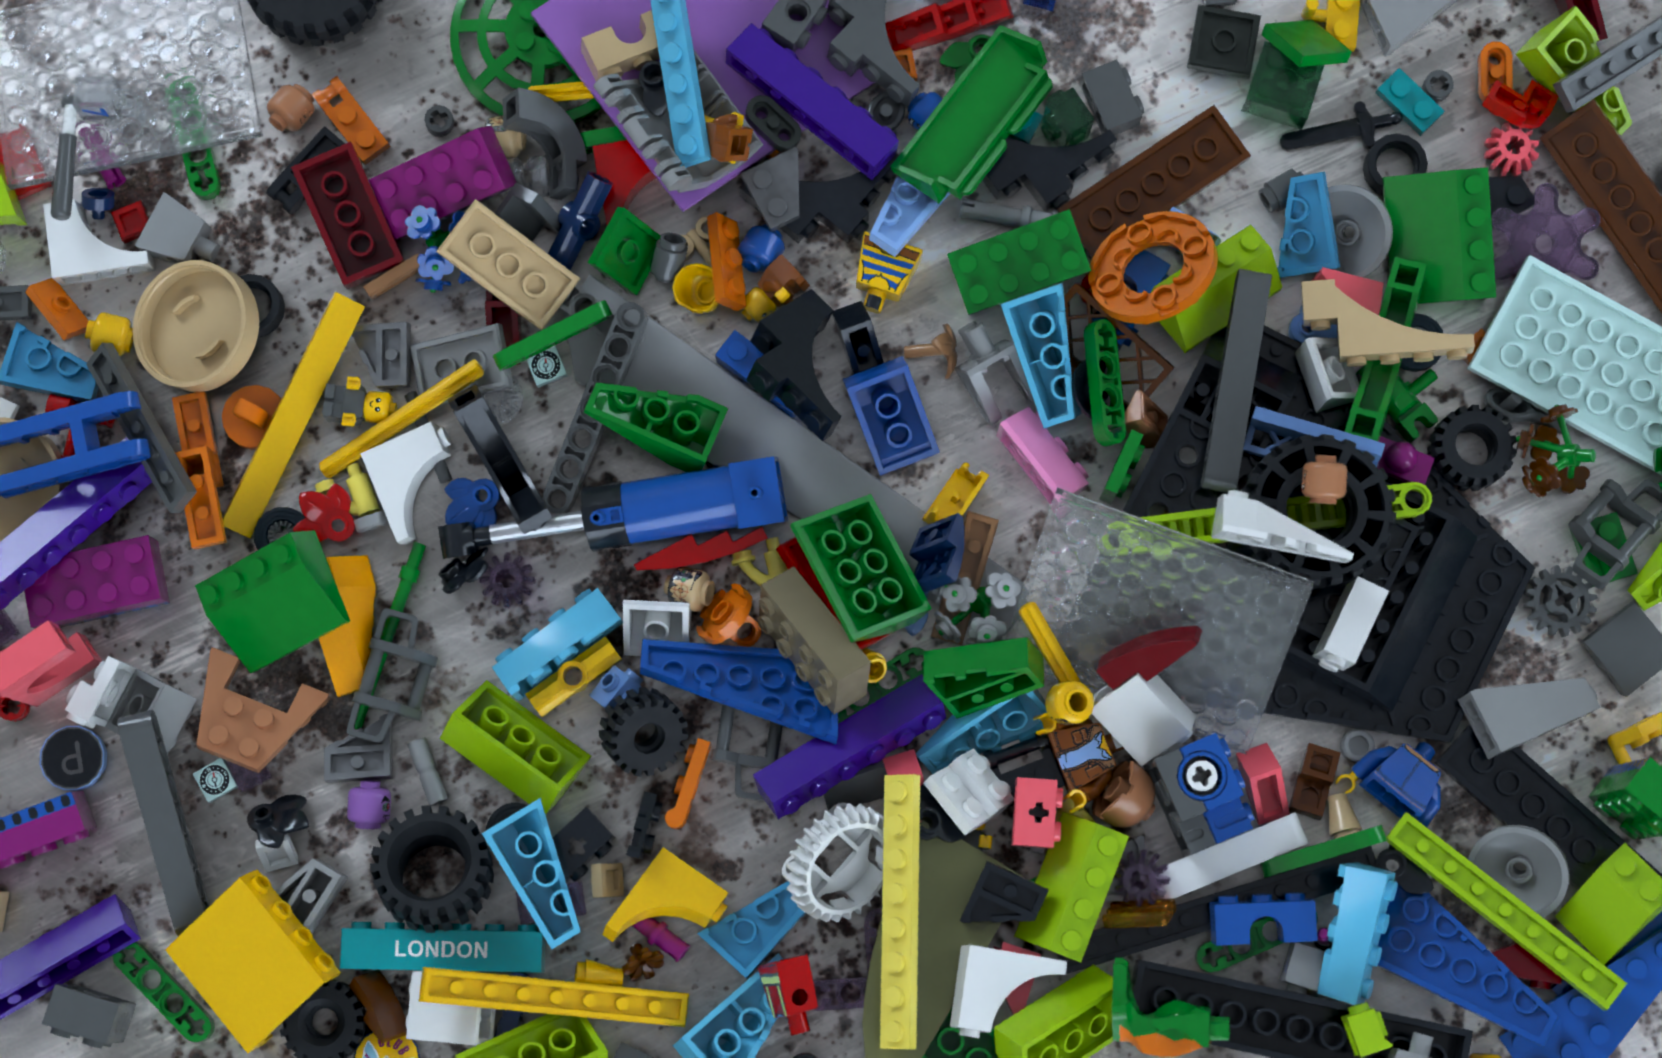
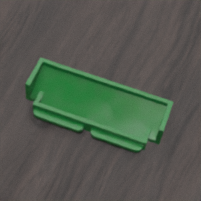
M999 25L891 165L892 171L937 203H940L948 192L959 200L963 195L972 194L1006 150L1007 143L1005 140L1010 134H1017L1053 88V83L1048 76L1047 70L1042 69L1048 61L1041 41Z

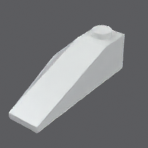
M1229 490L1228 495L1223 494L1218 498L1211 538L1341 563H1347L1353 559L1352 552L1258 500L1248 499L1249 494L1246 492Z

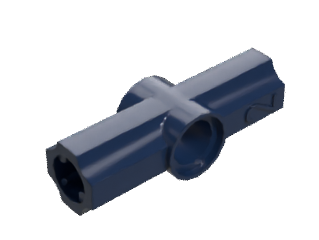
M588 171L574 201L566 203L560 210L558 221L562 226L548 252L551 257L569 270L572 269L584 242L592 239L598 233L601 226L598 214L613 186V183L607 178L594 172Z

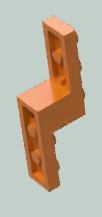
M195 392L172 397L182 450L175 452L197 490V493L184 508L191 547L196 550L227 543L217 488L224 486L207 394L205 392Z

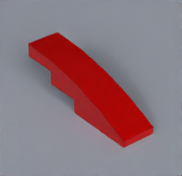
M953 0L940 6L934 3L887 22L885 26L893 51L897 52L912 48L913 51L985 29L1014 18L1009 0Z
M762 526L734 541L728 530L699 545L694 535L691 534L635 563L634 567L636 570H656L705 563L737 553L768 539Z

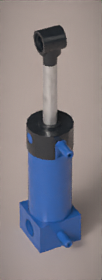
M772 456L728 463V466L623 483L618 481L596 487H582L581 511L551 515L553 518L547 521L542 528L526 534L522 533L516 521L476 527L474 523L463 522L438 526L442 557L446 559L475 554V552L479 551L480 546L581 530L585 531L590 549L595 552L605 548L627 547L635 543L691 534L788 521L779 458Z

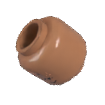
M298 84L281 86L267 103V111L270 115L269 122L279 131H284L285 129L292 132L299 131L315 111L313 96Z
M1316 455L1315 462H1307L1304 465L1302 493L1306 497H1310L1309 503L1337 504V499L1345 496L1347 467L1344 464L1336 463L1337 456Z

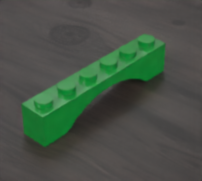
M1399 257L1394 258L1379 316L1403 326L1412 327L1426 277L1427 264ZM1400 358L1399 363L1389 365L1380 364V360L1367 361L1345 432L1379 442L1403 358Z

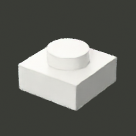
M288 833L284 834V840L280 848H269L255 840L256 851L266 873L298 864V854Z

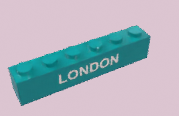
M352 922L351 928H342L340 969L422 970L423 967L460 971L545 972L546 940L542 933L538 932L537 925H518V931H504L505 924H485L484 931H472L471 924L451 923L453 930L444 932V930H438V925H435V933H426L421 924H419L418 930L415 931L413 929H405V923L400 924L399 922H385V929H372V922Z

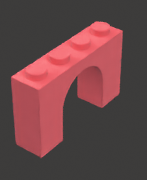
M47 620L0 652V696L38 707L96 668L102 660L85 635L76 632L67 638L57 623Z

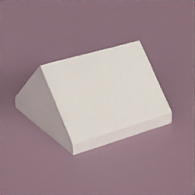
M1322 337L1305 339L1295 352L1316 413L1354 402L1359 382L1353 367H1348L1346 362L1339 363L1338 339Z
M623 600L624 655L641 656L642 639L690 643L692 617L690 603Z

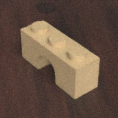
M652 10L640 14L639 29L643 38L636 43H625L619 40L611 26L582 37L581 52L595 81L609 74H619L622 77L625 72L630 70L640 71L646 63L660 59Z

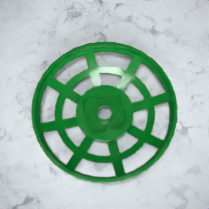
M467 0L457 1L450 25V46L453 61L466 88L487 110L499 117H503V105L483 91L496 77L515 90L518 87L528 89L530 86L549 85L544 84L545 69L554 68L564 63L573 76L551 84L582 82L549 38L538 37L534 33L538 24L531 16V12L549 0H509L513 7L510 9L506 19H488L491 9L497 0H485L479 18L465 20L460 19ZM477 32L479 50L488 67L475 80L469 74L463 61L459 44V33ZM487 32L505 33L509 48L496 60L493 58L488 46ZM518 59L523 64L532 67L531 83L516 79L504 69L514 60ZM592 98L587 103L566 111V113L575 123L593 115L602 107L595 98Z

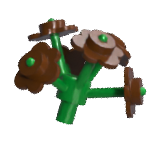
M1566 404L1555 405L1547 410L1548 416L1540 419L1541 423H1551L1557 420L1565 444L1560 445V440L1556 437L1557 430L1555 428H1548L1545 425L1539 426L1532 437L1535 426L1532 423L1529 425L1528 431L1521 430L1520 435L1516 437V448L1522 450L1520 455L1522 459L1525 458L1529 445L1532 447L1530 456L1536 461H1532L1529 467L1527 465L1522 466V471L1525 475L1522 477V482L1531 494L1534 493L1539 498L1545 497L1547 495L1546 492L1558 489L1559 487L1565 494H1571L1576 489H1585L1590 471L1585 466H1579L1580 462H1594L1596 459L1594 449H1581L1578 444H1572L1565 419L1578 413V409H1574V407L1568 408ZM1552 452L1557 453V462L1551 465L1549 459L1552 456Z

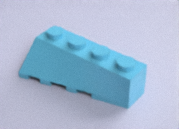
M1063 283L1001 304L1043 428L1072 420L1081 415L1082 411L1078 407L1072 391Z
M598 588L594 591L587 589L574 599L576 602L574 606L567 611L564 608L558 610L548 619L550 624L540 631L538 628L533 629L521 639L523 641L522 645L514 651L512 648H508L495 658L497 663L492 668L512 697L518 701L526 697L525 694L558 671L563 663L573 660L623 624L622 619Z
M541 798L484 831L482 835L552 950L580 933L582 928L576 917Z
M1359 862L1339 865L1338 876L1344 877V881L1340 889L1336 890L1334 894L1333 905H1336V908L1339 910L1338 915L1334 916L1332 922L1329 923L1327 936L1328 941L1333 942L1332 949L1327 948L1324 952L1317 994L1352 1005L1364 1003L1365 999L1368 1000L1374 986V980L1370 979L1373 966L1377 967L1382 953V948L1378 947L1380 936L1386 933L1390 916L1386 914L1388 903L1394 900L1397 892L1398 883L1394 881L1396 873Z

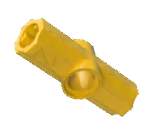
M605 636L573 660L563 663L558 671L525 695L543 718L574 694L584 691L588 684L612 668L613 665L619 663L622 658ZM571 669H579L582 672V679L576 685L566 683V674Z

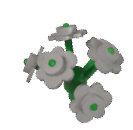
M1007 572L1001 575L999 573H992L988 576V585L986 587L975 589L971 587L970 578L958 576L956 582L932 590V593L937 594L936 603H939L941 595H943L947 599L946 608L949 611H962L952 620L941 612L936 611L934 616L937 623L935 625L937 632L945 640H954L956 643H959L961 641L959 638L961 633L955 626L974 611L980 614V617H975L971 620V629H969V636L971 638H967L966 644L972 645L1001 641L1002 634L1007 630L1006 624L1002 621H996V617L990 615V608L994 606L997 609H1002L1006 605L1009 607L1015 605V597L1021 591L1018 582L1012 581V576Z

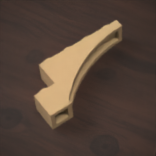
M1335 279L1301 282L1303 326H1311L1313 331L1328 330L1331 328V325L1337 324L1339 363L1346 362L1348 367L1364 366L1367 364L1366 361L1380 360V364L1384 365L1396 364L1400 362V358H1413L1414 362H1428L1434 360L1433 356L1447 355L1448 360H1460L1467 358V354H1472L1474 351V334H1444L1403 326L1362 307L1335 286Z

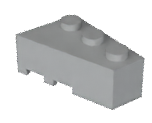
M313 858L276 890V893L283 901L290 905L293 914L313 935L348 879V876L324 861Z

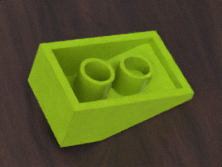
M1624 843L1593 873L1554 917L1598 961L1606 965L1662 912V878Z

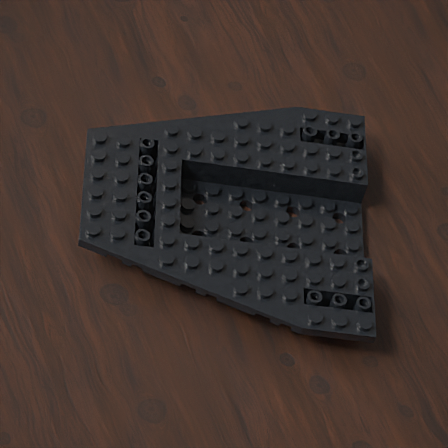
M1264 325L1247 430L1253 411L1257 406L1345 432L1353 402L1316 413L1295 355L1301 343ZM1227 326L1210 337L1118 520L1150 516L1149 510L1153 505H1162L1167 510V514L1216 508L1218 498L1223 494L1228 495L1226 492L1201 488L1202 472ZM1385 420L1381 436L1395 442H1404L1395 433L1396 430ZM1255 429L1251 445L1265 449L1274 444L1269 433ZM1277 436L1279 440L1284 439V437ZM1184 447L1192 448L1197 455L1196 461L1192 464L1183 463L1179 458L1180 449ZM1243 452L1238 481L1242 477H1248L1262 457ZM1431 467L1425 484L1432 495L1430 508L1417 517L1397 519L1395 525L1391 526V541L1388 547L1382 550L1380 559L1359 575V577L1389 592L1356 663L1344 671L1338 669L1337 672H1332L1319 665L1320 660L1313 657V654L1333 613L1328 606L1330 596H1341L1345 586L1353 579L1336 586L1333 585L1320 589H1311L1308 586L1296 587L1288 584L1287 580L1274 582L1268 575L1269 569L1263 563L1258 564L1251 556L1254 552L1250 545L1230 541L1226 542V549L1222 552L1213 551L1209 545H1198L1156 552L1112 555L1102 548L1056 639L1068 658L1096 672L1101 656L1129 640L1158 630L1199 626L1202 634L1198 645L1158 673L1159 677L1182 701L1450 743L1465 714L1458 699L1477 689L1531 579L1535 567L1508 540H1504L1490 526L1491 524L1482 515L1480 516L1469 505L1470 503L1438 471ZM1391 477L1385 480L1387 485L1403 483ZM1237 483L1236 491H1240V489H1239V487H1238V483ZM1302 484L1298 485L1291 492L1289 498L1305 496L1302 493ZM1416 491L1407 492L1405 496L1406 504L1414 509L1420 508L1422 505L1421 495ZM1344 527L1319 529L1314 532L1331 541L1342 532ZM1114 529L1109 534V540L1112 545L1122 547L1127 543L1128 537L1123 530Z

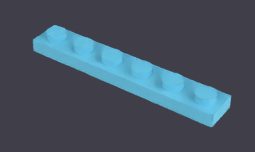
M650 0L674 150L682 162L680 166L687 168L711 160V152L686 0Z

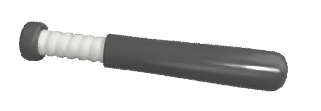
M65 96L61 100V105L65 109L62 134L59 135L51 202V216L60 221L69 219L72 209L77 137L75 136L77 110L82 105L81 99L75 96Z

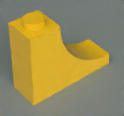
M663 847L610 918L602 935L614 942L631 925L648 918L660 916L683 918L706 928L711 920L717 923L728 906L724 904L728 892Z

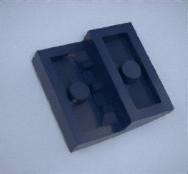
M959 513L919 528L909 555L918 561L914 576L924 593L957 580L962 564L965 540L963 516Z

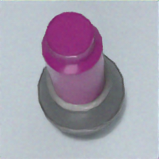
M1328 928L1319 929L1317 931V941H1314L1316 947L1323 951H1326L1327 948L1332 949L1333 942L1328 941L1327 936Z

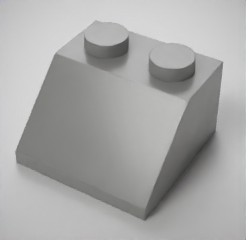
M136 668L105 727L119 735L118 718L153 710L157 716L168 755L169 751L176 745L178 734L185 721L190 718L197 699Z

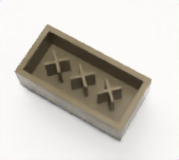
M792 567L761 584L758 624L765 634H770L776 641L780 654L792 661L799 678L812 686L818 702L822 706H827L833 714H836L865 697L871 661L855 642H850L842 625L796 568Z

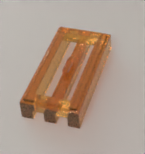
M1174 898L1113 901L1110 904L1111 908L1106 910L1107 914L1103 915L1102 920L1104 928L1107 929L1167 926L1177 907Z

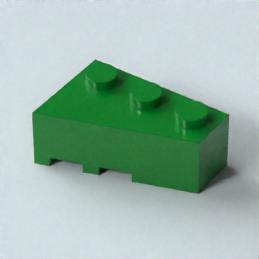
M1028 637L924 651V682L958 719L1044 687L1043 655Z

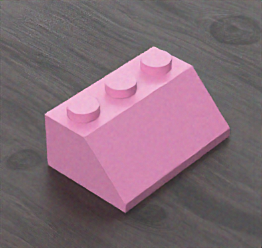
M1027 407L1000 423L996 436L1055 512L1087 488L1089 484L1086 480L1089 477L1088 473L1079 462L1073 463L1066 454L1069 450L1065 443L1058 436L1053 438L1049 431L1043 428L1038 411L1034 413L1030 407Z

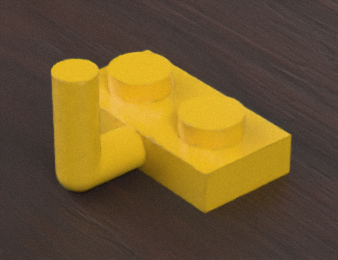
M1307 0L1301 12L1302 19L1325 23L1324 29L1350 51L1354 52L1357 43L1360 0H1327L1326 10L1317 9L1319 6L1318 0Z
M1662 711L1608 737L1607 742L1619 765L1632 762L1625 745L1629 744L1631 749H1634L1649 742L1650 739L1662 735Z

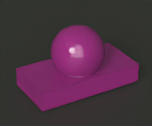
M1381 436L1379 442L1385 443V447L1377 465L1378 470L1383 468L1388 477L1403 483L1419 482L1425 485L1435 458L1417 451L1408 442H1395Z

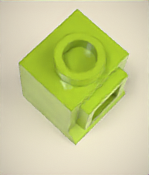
M1368 1002L1349 1007L1350 1014L1341 1017L1354 1056L1364 1057L1393 1047L1384 1037L1388 1033L1381 1013L1375 1011L1374 1008H1369Z

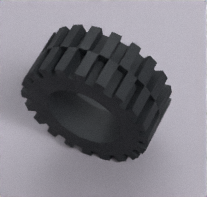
M426 805L421 806L422 814L415 816L413 810L410 809L404 812L406 820L402 823L396 817L390 821L389 826L392 830L390 834L383 830L377 837L381 847L373 846L371 855L375 863H370V869L374 878L373 883L382 903L388 912L391 911L395 920L400 924L405 920L408 928L415 931L418 930L419 924H421L426 933H435V925L441 924L444 932L453 930L452 921L459 919L461 925H464L470 921L467 914L469 910H473L478 914L483 908L480 899L482 897L488 900L491 893L488 883L494 882L493 862L486 840L482 833L480 834L477 824L472 819L467 822L465 814L456 810L454 816H451L449 807L439 805L438 813H433L431 806ZM430 846H446L457 851L465 859V871L459 884L449 893L437 898H423L409 892L403 885V873L406 864L412 856Z

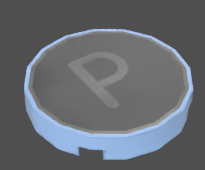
M65 726L55 730L45 740L40 751V767L44 777L53 786L65 791H81L93 786L101 774L104 773L107 766L108 752L104 741L94 731L82 726Z

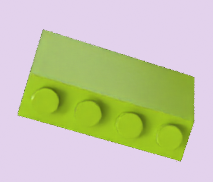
M1251 224L1216 246L1218 254L1217 269L1211 284L1198 302L1173 317L1158 321L1184 353L1227 326L1235 278L1239 268L1271 274L1269 298L1282 290L1283 286L1272 249ZM1182 269L1155 285L1151 292L1161 285L1173 283L1172 279L1178 277Z
M488 680L452 713L439 738L528 804L541 798L545 815L564 796L591 758V755Z
M1062 812L1058 821L1061 822L1060 842H1054V848L1047 849L1035 883L1048 888L1049 891L1035 921H1019L1014 937L1081 963L1129 836L1098 823Z
M1093 964L1035 1002L1027 1005L1013 1016L1002 1021L994 1027L995 1049L998 1058H1089L1112 1043L1113 977Z
M546 1014L455 1055V1058H608V1050L587 1018Z

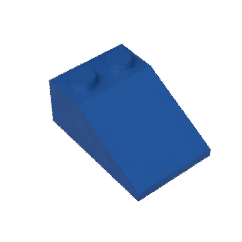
M903 356L842 379L880 476L940 453L909 367Z

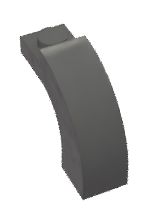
M518 87L503 98V129L524 133L538 142L548 159L550 198L562 200L577 190L579 183L577 168L587 163V154L582 136L571 117L556 102L538 92Z

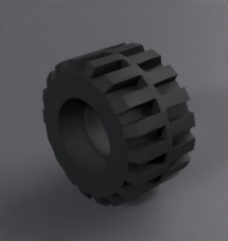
M1471 405L1469 408L1465 406L1460 407L1440 421L1434 428L1435 431L1430 434L1428 441L1431 442V445L1427 447V455H1432L1435 458L1432 467L1436 466L1438 472L1452 486H1458L1459 491H1466L1467 489L1479 491L1483 487L1487 488L1504 476L1505 472L1514 463L1511 460L1517 453V449L1513 448V445L1517 442L1516 435L1510 436L1509 434L1513 427L1510 422L1506 425L1503 424L1501 420L1504 416L1500 412L1496 415L1491 414L1493 408L1486 406L1481 410L1479 405ZM1471 432L1483 439L1488 451L1487 460L1483 465L1467 463L1459 456L1456 449V438L1459 433Z

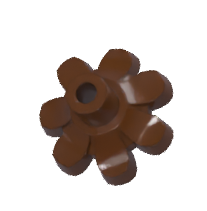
M640 943L634 944L630 948L632 956L627 960L628 963L622 966L624 976L629 975L631 982L639 980L642 974L645 979H651L655 976L653 968L658 969L664 965V955L660 950L651 952L648 947L643 948Z

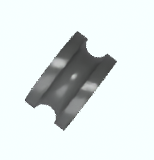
M1435 70L1424 80L1422 90L1435 102H1441L1452 92L1454 82L1449 73L1443 70ZM1438 80L1444 83L1442 88H1445V90L1440 89L1438 92H1435L1432 89L1434 84H1430V81L1432 83H1436Z
M436 105L427 110L425 124L429 133L436 137H443L452 131L454 119L452 112L447 107ZM439 115L441 118L447 117L448 120H444L445 126L440 127L438 124H431L435 122L433 117Z

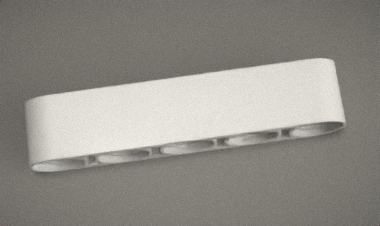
M1294 812L1146 874L1158 903L1162 904L1306 845L1309 842L1298 816Z

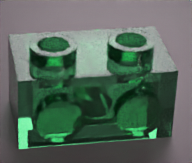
M1072 87L1066 92L1061 89L1053 93L1047 99L1048 103L1045 106L1041 123L1043 125L1041 126V131L1049 143L1054 141L1057 147L1079 144L1089 138L1094 117L1075 89Z

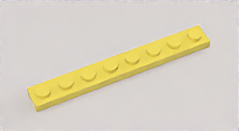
M916 774L884 775L880 1049H916L920 775Z

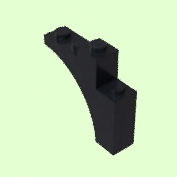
M1108 130L1096 138L1076 145L1045 147L1027 144L1008 136L1005 140L1007 143L1006 150L982 181L996 200L1004 195L1007 198L1013 196L1022 188L1021 183H1023L1044 212H1047L1052 207L1057 210L1071 199L1069 195H1071L1073 185L1069 180L1072 179L1073 182L1078 181L1089 172L1088 167L1097 161L1099 164H1102L1112 157L1115 153L1113 150L1115 149L1117 138L1111 130Z
M896 153L873 180L860 171L851 176L831 181H799L800 218L780 229L799 244L804 237L806 239L812 237L820 225L817 222L821 221L846 243L849 244L854 237L858 240L869 227L867 223L869 221V211L864 206L871 207L880 195L878 190L885 182L890 184L897 177V174L892 171L891 165L899 155ZM743 182L739 187L740 196L759 211Z
M810 289L760 320L750 341L764 355L756 359L746 380L768 402L778 397L823 442L832 435L842 416L828 401L818 383L813 367L812 347L814 338L824 330L834 310Z
M475 384L448 399L450 407L484 463L522 533L526 534L542 528L553 517L477 385Z

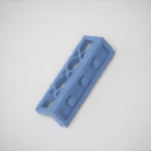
M1256 406L1245 437L1243 452L1263 458L1286 441L1289 442L1304 435L1319 437L1322 434L1334 435V438L1339 441L1347 439L1356 443L1355 448L1362 453L1367 450L1375 458L1372 462L1377 467L1382 457L1385 443ZM1255 429L1269 433L1274 444L1265 449L1251 445ZM1277 436L1284 437V439L1279 440Z

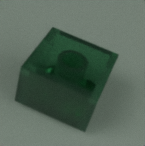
M1265 41L1259 53L1241 111L1302 130L1308 119L1325 65L1299 67L1273 44Z

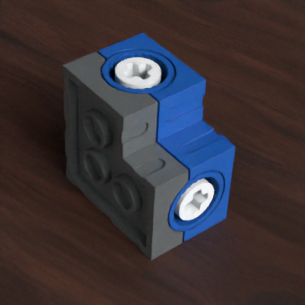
M1217 733L1155 758L1143 766L1154 782L1156 797L1183 857L1193 855L1253 829L1251 821H1254L1252 810L1247 802L1242 803L1240 797L1244 795L1242 788H1245L1243 777L1238 769H1232L1228 757L1231 756L1229 746L1223 737L1218 738Z

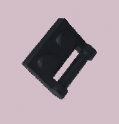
M1034 733L1035 737L994 753L992 750L982 753L989 760L990 769L997 778L1010 786L1013 797L1015 795V779L1017 777L1058 780L1057 788L1065 786L1046 734L1037 735ZM1040 749L1042 759L1006 773H1000L999 764ZM1014 801L1008 807L1014 806Z

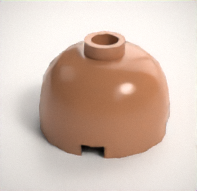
M1130 760V763L1123 761L1112 770L1113 777L1108 784L1109 786L1103 796L1100 795L1094 799L1092 805V812L1095 816L1119 828H1127L1138 824L1141 820H1148L1155 810V804L1153 803L1156 796L1155 785L1151 776Z

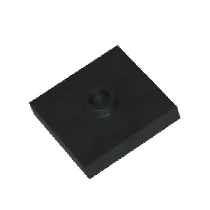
M1198 4L1187 68L1249 79L1253 66L1261 15Z

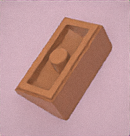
M1137 390L1125 411L1126 431L1130 433L1131 430H1135L1143 434L1140 444L1144 445L1147 449L1156 446L1168 423V415L1143 391Z

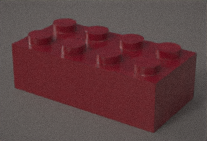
M351 141L291 167L340 279L347 290L381 276L405 261Z

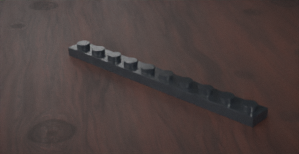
M1368 846L1093 930L1081 963L1058 954L1057 957L1058 960L1067 961L1066 974L1088 968L1093 964L1098 965L1115 960V957L1128 956L1209 931V902H1218V896L1237 895L1239 901H1251L1253 894H1272V900L1285 899V893L1303 892L1305 893V898L1310 899L1334 893L1340 889L1344 881V877L1338 876L1340 864L1359 862L1375 867L1376 858L1372 846Z

